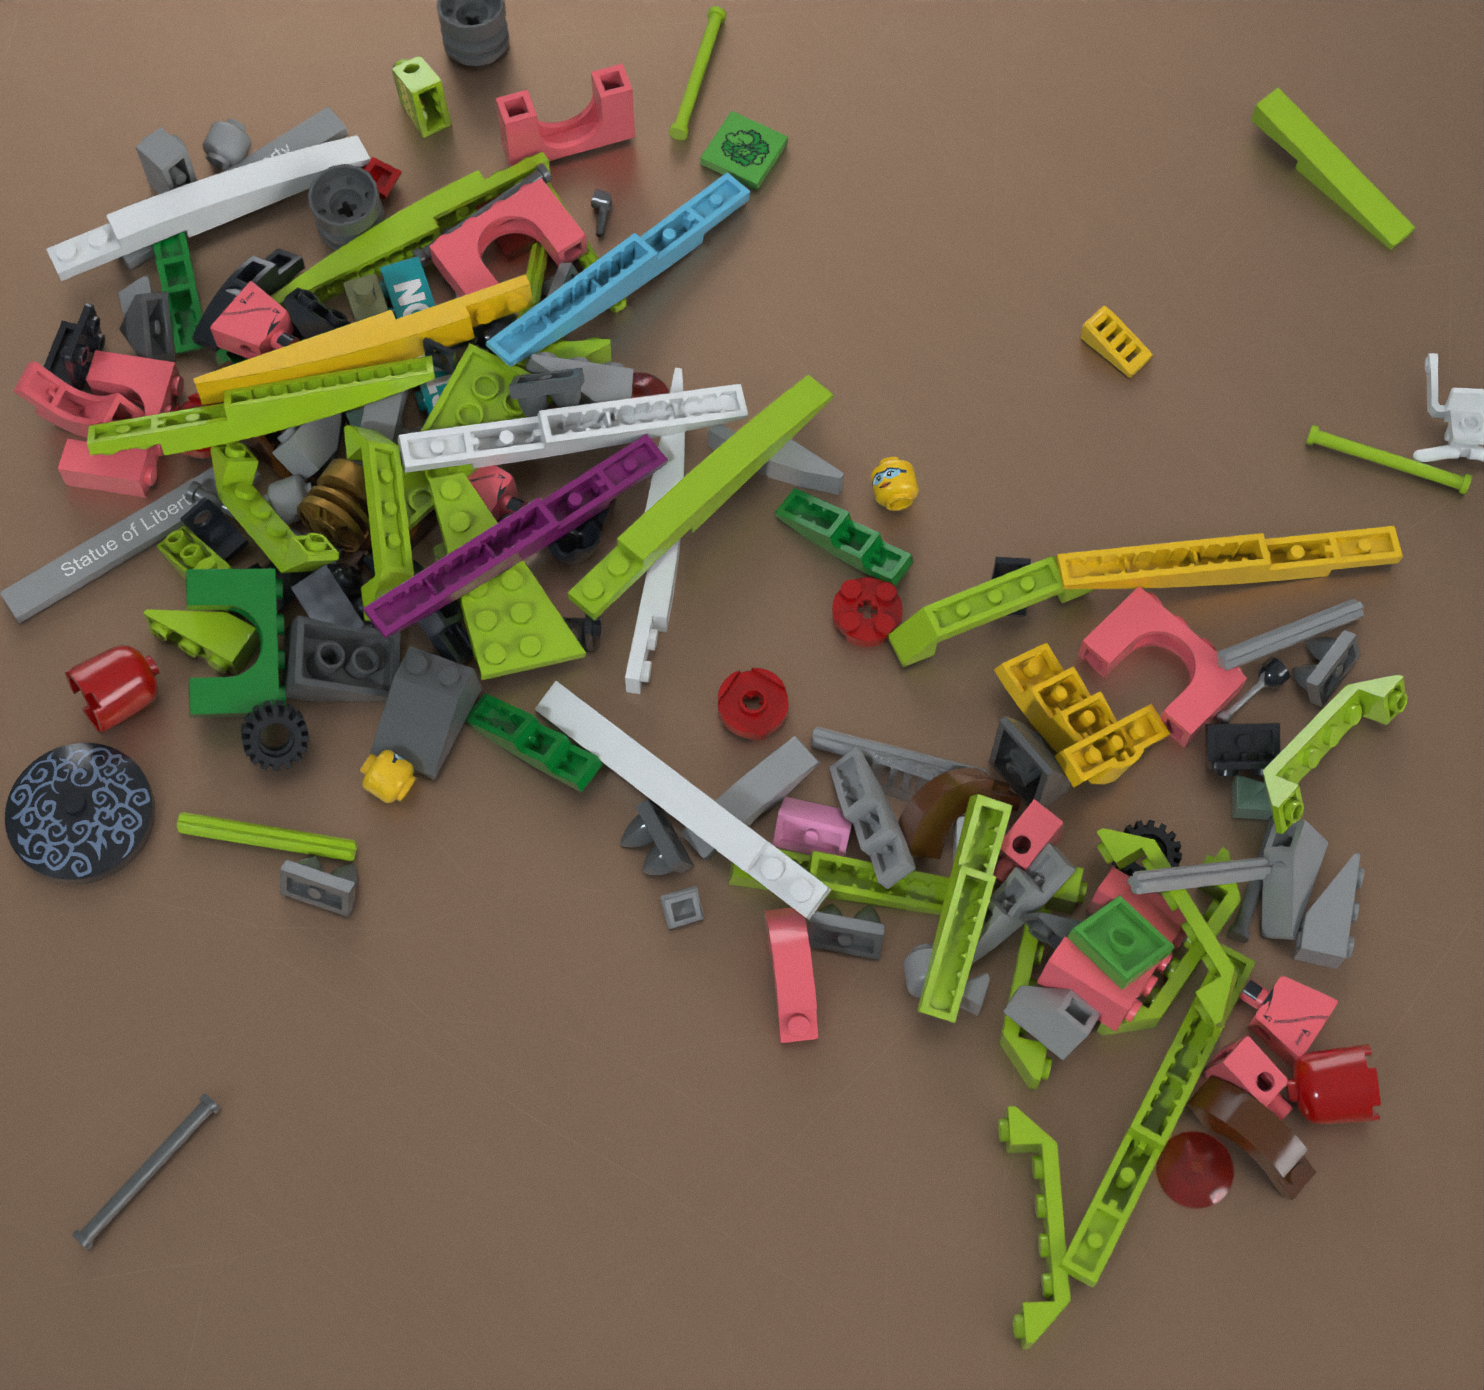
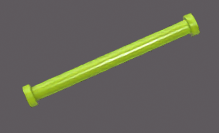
M712 6L708 10V23L675 123L671 124L669 128V135L676 140H685L688 136L689 129L687 125L720 24L724 23L727 16L726 11L718 6Z
M1313 424L1305 443L1307 445L1319 444L1459 489L1458 493L1466 495L1472 480V475L1465 473L1464 476L1420 463L1318 430L1319 426Z

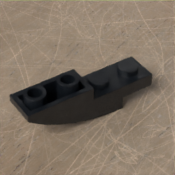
M279 248L265 259L253 255L249 257L226 280L207 306L193 334V342L215 352L220 350L221 348L217 346L210 326L245 286L251 281L271 297L272 294L291 281L293 277L305 268L303 258Z
M298 287L289 293L283 301L292 321L304 339L351 324L345 314L339 310L330 309L319 302V298L311 291Z
M371 553L362 560L375 577L373 553ZM412 559L415 576L425 568ZM457 600L417 621L442 658L459 664L474 658L469 635L461 624L464 616L461 605Z

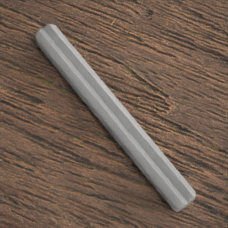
M1351 599L1228 647L1217 653V664L1219 668L1228 671L1360 619L1364 615V606L1362 602Z
M815 727L811 737V746L813 748L846 755L855 747H858L868 762L931 778L960 768H977L987 774V770L984 768L821 727Z
M1259 857L1135 871L1133 876L1128 878V884L1131 886V892L1134 894H1146L1262 880L1266 878V875L1271 874L1272 867L1268 866L1266 858Z

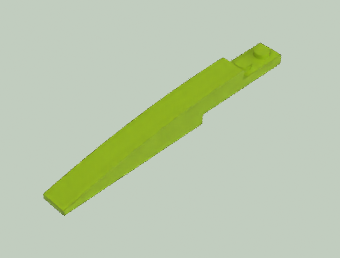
M542 151L534 156L525 157L519 163L505 170L496 171L486 179L477 170L433 192L367 230L298 276L271 298L286 309L283 302L285 297L299 287L300 289L311 291L319 298V302L324 303L345 293L343 284L346 281L371 274H376L378 277L382 275L380 267L414 258L413 250L416 248L421 250L440 237V234L444 232L443 229L456 226L535 172V167L540 163L544 164L550 172L549 160Z
M432 356L224 390V403L90 425L88 428L87 446L90 455H112L121 450L133 448L147 449L156 444H161L165 456L261 436L339 414L435 379Z
M809 374L801 379L713 451L617 538L618 545L568 592V598L595 621L689 530L693 533L820 412L834 398V394Z
M1222 944V949L1238 973L1228 1011V1020L1256 961ZM1208 970L1200 988L1221 977V975L1217 973L1212 976ZM1197 995L1186 1013L1058 1267L1066 1271L1068 1275L1092 1288L1095 1287L1224 1028L1222 1027L1218 1030L1213 1021L1207 1025L1205 1024L1194 1004L1200 1001Z

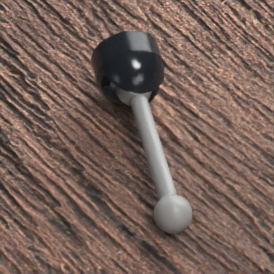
M1275 657L1267 659L1258 670L1259 682L1229 709L1220 711L1217 714V721L1220 724L1229 723L1231 716L1264 686L1277 688L1283 685L1290 678V673L1285 665Z

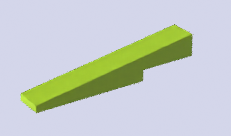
M1279 87L1255 105L1251 121L1298 160L1295 169L1385 246L1392 250L1413 233L1415 227Z
M979 794L969 798L917 1012L952 1023L956 1021L997 877L993 873L1013 805Z
M779 849L832 889L826 899L941 915L949 877L913 870L887 889L878 883L872 862L818 851H812L811 855ZM733 862L731 863L729 885L769 890Z

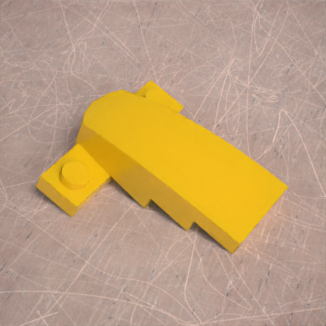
M1047 642L1002 663L994 669V672L1023 714L1047 743L1058 753L1054 757L1074 788L1087 780L1091 784L1114 782L1141 757L1144 749L1170 735L1169 730L1152 703L1117 721L1101 691L1091 696L1075 667L1073 666L1064 671Z

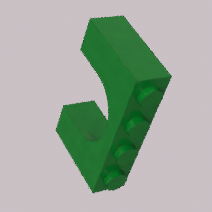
M187 569L185 574L186 610H230L237 612L250 620L257 629L260 638L258 660L246 672L233 677L189 678V718L246 716L247 713L252 714V708L257 704L259 708L264 707V701L270 700L271 705H276V700H281L284 706H286L285 685H279L278 671L285 670L284 649H278L277 635L284 634L283 614H277L276 600H282L283 598L282 578H276L275 569Z

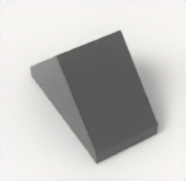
M168 292L136 294L119 330L139 357L163 361L175 360Z

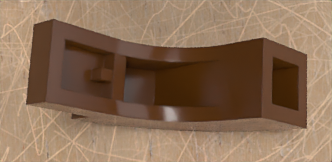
M977 768L955 769L933 778L922 786L907 803L898 823L911 856L940 859L949 829L966 812L970 796L979 794L1013 805L1011 811L1017 812L1022 798L1009 790V784L994 780Z
M1210 1076L1187 1102L1205 1129L1230 1139L1245 1150L1261 1166L1283 1197L1293 1200L1315 1175L1316 1171L1304 1156L1308 1149L1301 1140L1272 1111L1242 1089L1224 1080Z

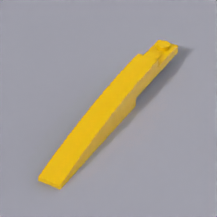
M522 275L398 319L395 318L392 310L204 374L193 378L202 405L224 402V390L413 359L425 355L423 346L425 337L446 347H451L474 339L473 327L487 324L501 317L519 313L524 309L533 307L531 286L526 275Z
M1395 526L1269 539H1265L1264 533L1062 553L1057 554L1056 558L1063 589H1136L1139 586L1141 588L1193 587L1325 577L1332 570L1399 563L1403 558Z

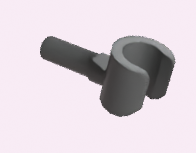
M600 189L594 191L591 207L599 209L595 235L602 237L604 236L607 213L611 211L613 203L611 194Z

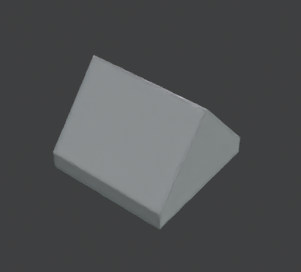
M696 886L660 896L659 901L669 929L704 919Z
M984 973L966 982L960 1007L976 1016H979L990 981L988 974Z

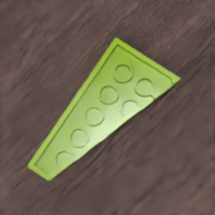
M469 343L420 432L527 418L521 410L517 399H511L509 384L514 376L532 373L515 365L510 367L501 358ZM547 395L548 407L553 402L551 395ZM402 463L409 531L434 509L428 485L429 479L464 472L468 478L478 468H472V464L404 473Z
M464 472L429 479L428 485L447 555L498 523ZM524 561L519 562L459 598L481 680L580 659L586 655L585 650Z

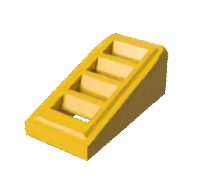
M1105 305L1082 326L1080 338L1129 378L1136 374L1153 357L1149 349ZM1103 326L1104 329L1099 332L1098 330ZM1111 334L1114 335L1115 338L1109 342L1107 338ZM1124 343L1126 347L1118 352L1116 349ZM1132 352H1135L1137 356L1128 363L1125 358Z

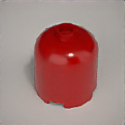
M129 645L115 646L73 666L72 669L65 672L67 682L73 694L80 691L87 703V706L82 708L84 714L94 728L102 733L149 706L158 694V684L155 676L160 674L157 664L150 655L143 657L137 649Z
M1369 1044L1313 1051L1302 1055L1293 1067V1079H1287L1286 1093L1288 1102H1296L1301 1116L1312 1124L1324 1125L1379 1121L1380 1115L1373 1109V1106H1381L1376 1067L1368 1068L1365 1057L1372 1056Z

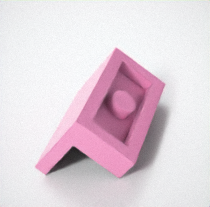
M785 796L778 813L772 845L777 848L811 855L812 851H818L845 857L853 823L844 817L842 809Z

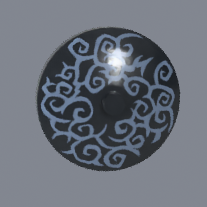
M97 743L64 745L38 757L17 778L9 793L5 808L6 833L12 848L22 862L34 873L47 880L74 885L105 879L131 863L145 846L151 834L155 818L154 795L141 768L123 752Z

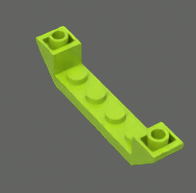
M346 425L344 427L347 459L363 462L375 577L361 587L362 601L364 607L412 578L414 576L399 446L378 430ZM364 613V620L370 621V619Z
M231 442L211 447L210 451L219 500L281 573L314 571L338 560L340 553L324 535L309 533L296 536L253 486L258 460L244 444Z
M1050 556L922 607L888 635V639L902 667H906L935 655L938 642L1058 595L1061 603H1065L1090 593L1094 589H1063L1056 556Z
M1393 675L1346 685L1263 770L1267 800L1277 833L1283 835L1293 823L1300 820L1304 813L1300 785H1298L1299 781L1318 765L1323 756L1339 743L1340 739L1352 726H1355L1360 721L1362 716L1387 725L1398 713L1404 710L1408 697L1405 693L1403 676Z
M1106 828L1097 831L1102 842L1096 846L1107 864L1115 861L1121 870L1146 855L1147 858L1141 861L1146 870L1171 868V865L1154 839ZM1186 889L1162 891L1161 894L1172 912L1179 908L1187 920L1180 925L1191 943L1193 944L1199 940L1206 953L1200 957L1211 975L1214 976L1217 973L1221 975V977L1195 991L1200 1001L1194 1004L1205 1024L1207 1025L1213 1021L1219 1030L1226 1024L1238 973Z
M1222 847L1216 857L1209 854L1202 864L1231 861L1229 851ZM1237 883L1197 887L1214 898L1203 918L1208 920L1207 924L1216 938L1241 901ZM1187 938L1183 945L1188 949L1182 960L1176 956L1163 974L1168 978V981L1162 989L1154 986L1131 1023L1124 1019L1116 1032L1101 1023L1097 1032L1104 1036L1155 1028L1202 960L1200 956L1206 953L1200 941L1198 940L1192 944L1190 939Z
M1076 866L1074 873L1036 913L1051 914L1052 909L1072 914L1076 903L1083 904L1088 882L1081 881L1084 868ZM1025 923L1008 1002L1020 986L1036 987L1037 979L1030 977L1033 965L1040 966L1044 944L1038 943V939L1029 933V926ZM1005 1014L999 1044L1028 1088L1037 1090L1041 1079L1048 1080L1052 1057L1046 1056L1047 1048L1041 1042L1018 1037V1035L1025 1037L1026 1030Z
M1008 1106L1004 1118L998 1119L999 1141L1006 1142L1007 1153L1037 1152V1156H1032L1033 1179L1040 1180L1041 1194L1035 1195V1213L1037 1218H1043L1044 1233L1038 1234V1250L1040 1257H1046L1047 1273L1041 1274V1288L1043 1297H1049V1302H1023L1019 1308V1314H1013L1014 1338H1021L1022 1349H1030L1071 1301L1068 1273L1058 1268L1066 1254L1058 1146L1056 1141L1016 1106Z

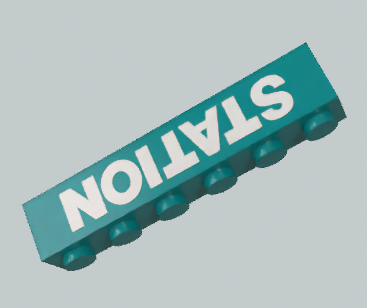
M419 256L380 267L383 280L379 281L385 301L389 300L391 308L388 311L392 310L396 319L436 306ZM435 366V379L418 385L419 391L414 392L419 411H426L428 417L452 374Z

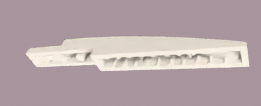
M358 135L264 159L175 188L107 214L108 224L51 246L46 250L60 280L64 281L185 230L189 238L309 189L317 175L331 166L349 164L362 167L369 163L370 157Z
M675 367L670 393L683 391L682 368ZM685 432L660 437L658 448L668 461L665 466L653 473L645 512L685 477ZM681 538L647 570L625 675L626 692L640 694L642 682L649 683L652 662L647 661L649 650L655 651L658 631L667 633L676 583Z
M741 384L540 410L538 416L400 434L398 436V444L404 473L472 464V468H479L630 443L645 434L650 438H656L745 419L748 417V411Z
M554 682L536 706L535 710L590 753L598 756L600 761L805 918L810 919L832 890L559 682Z

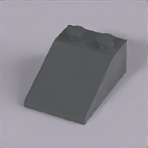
M297 616L285 629L284 633L285 670L282 671V685H285L286 698L312 702L386 701L393 678L400 664L401 632H397L384 639L377 628L356 629L311 619L310 617Z
M410 646L393 678L370 754L373 753L378 757L382 751L391 750L411 763L414 767V772L436 779L482 689L475 670Z
M1007 716L999 721L989 763L1006 783L1010 785L1012 790L1022 798L1021 800L1028 807L1035 799L1046 808L1067 793L1071 783L1056 758L1048 750L1046 740L1037 731L1032 732L1025 723Z

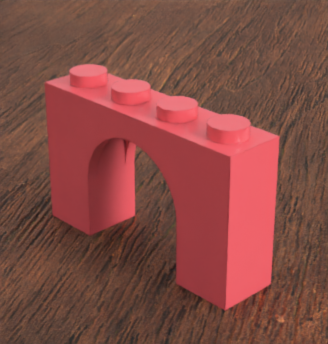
M623 63L591 72L592 99L589 105L581 113L565 121L556 123L538 121L528 90L496 98L501 143L509 167L519 163L525 157L534 156L542 151L547 159L551 161L634 138L633 89Z
M542 178L533 183L523 185L517 193L509 198L495 202L489 210L481 215L467 219L461 227L450 234L441 235L429 248L434 265L456 294L462 297L499 284L481 259L486 247L494 239L502 235L522 233L535 238L558 266L560 263H571L588 252L586 234Z
M95 350L86 378L93 395L107 396L119 393L130 402L144 409L145 416L172 412L176 397L182 395L184 388V379L180 376L175 362ZM67 439L58 470L68 486L146 498L149 487L154 486L156 482V464L158 457L163 456L161 444H156L147 449L133 448L121 450L112 455H90L86 441Z
M1139 586L1082 640L1078 656L1105 678L1127 655L1141 647L1158 646L1178 655L1188 669L1190 684L1163 711L1161 719L1169 730L1170 736L1185 748L1205 728V724H1209L1241 692L1247 677L1243 675V671L1239 666L1228 671L1219 668L1214 645L1209 640L1197 636L1189 629L1187 622L1183 618L1170 613L1162 606L1160 599L1156 595L1144 591Z
M1112 867L1098 887L1086 912L1093 915L1120 895L1178 950L1186 937V933L1180 924L1187 921L1180 909L1178 908L1172 912L1164 897L1156 892L1134 894L1131 892V886L1128 884L1130 876ZM1064 937L1048 960L1037 983L1046 988L1071 989L1101 1013L1097 1019L1099 1022L1116 1032L1124 1019L1130 1023L1132 1022L1143 1004L1137 998L1140 994L1146 998L1148 997L1159 979L1153 973L1155 970L1163 973L1174 954L1171 953L1122 990L1067 937Z

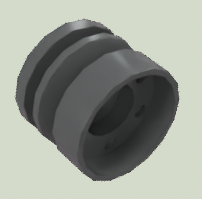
M437 0V12L441 25L443 45L449 57L465 66H482L502 57L508 48L510 39L504 0Z
M349 164L331 166L320 172L310 185L308 199L318 233L325 244L335 251L386 219L375 180L369 172L359 166Z

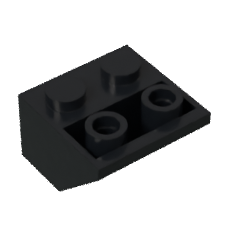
M326 564L291 587L311 619L356 629L375 627L371 621L364 620V605L361 592L363 579L353 566L349 567L348 564Z

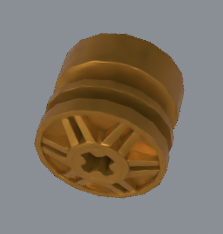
M342 458L333 459L318 478V486H313L297 506V514L311 533L324 535L334 548L340 546L345 548V552H355L370 534L364 469L353 461Z

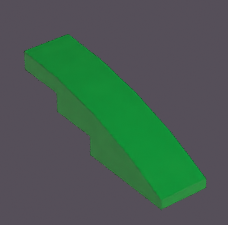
M183 231L153 244L156 256L155 261L162 286L161 290L162 292H168L172 335L177 355L205 349V347L195 344L192 340L196 327L204 313L186 233Z
M796 488L790 492L774 512L778 519L835 557L876 579L890 582L894 586L899 583L914 563L912 554L884 542L881 533L852 521L850 512Z
M484 693L465 720L467 725L500 747L580 792L584 790L603 765L598 756L571 744L567 736L540 724L535 715L487 693Z

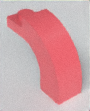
M36 361L28 363L13 392L37 408L35 411L37 415L66 431L88 438V428L90 425L143 417L145 413L119 393L97 396L78 390Z
M794 908L765 910L767 941L773 968L781 1043L819 1039L815 982L805 917Z

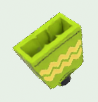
M417 56L410 60H398L392 69L398 96L421 136L425 138L451 126V118L442 82L438 75L422 57ZM421 99H425L428 101L427 107L423 104Z

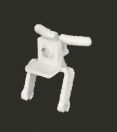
M1428 353L1424 364L1425 373H1427V411L1433 418H1444V422H1448L1444 435L1448 445L1417 450L1413 454V460L1426 463L1448 458L1458 459L1459 457H1467L1470 460L1484 462V447L1479 446L1484 445V389L1452 388L1446 404L1440 405L1438 402V354Z

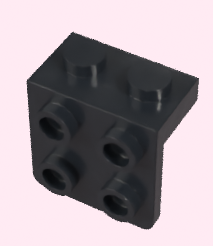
M85 304L77 324L62 320L43 366L70 386L81 391L85 382L88 383L86 378L95 350L103 351L105 345V335L102 334L100 317H97L94 305Z

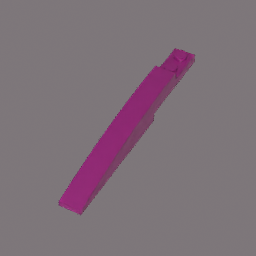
M645 434L543 500H540L539 497L370 603L363 608V612L384 639L390 637L493 579L610 506L613 499L665 466L668 459L652 439Z

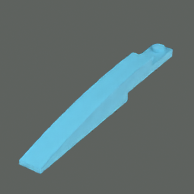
M727 172L639 237L636 233L629 236L488 340L486 346L511 367L559 340L639 289L702 244L703 234L749 201L751 191Z

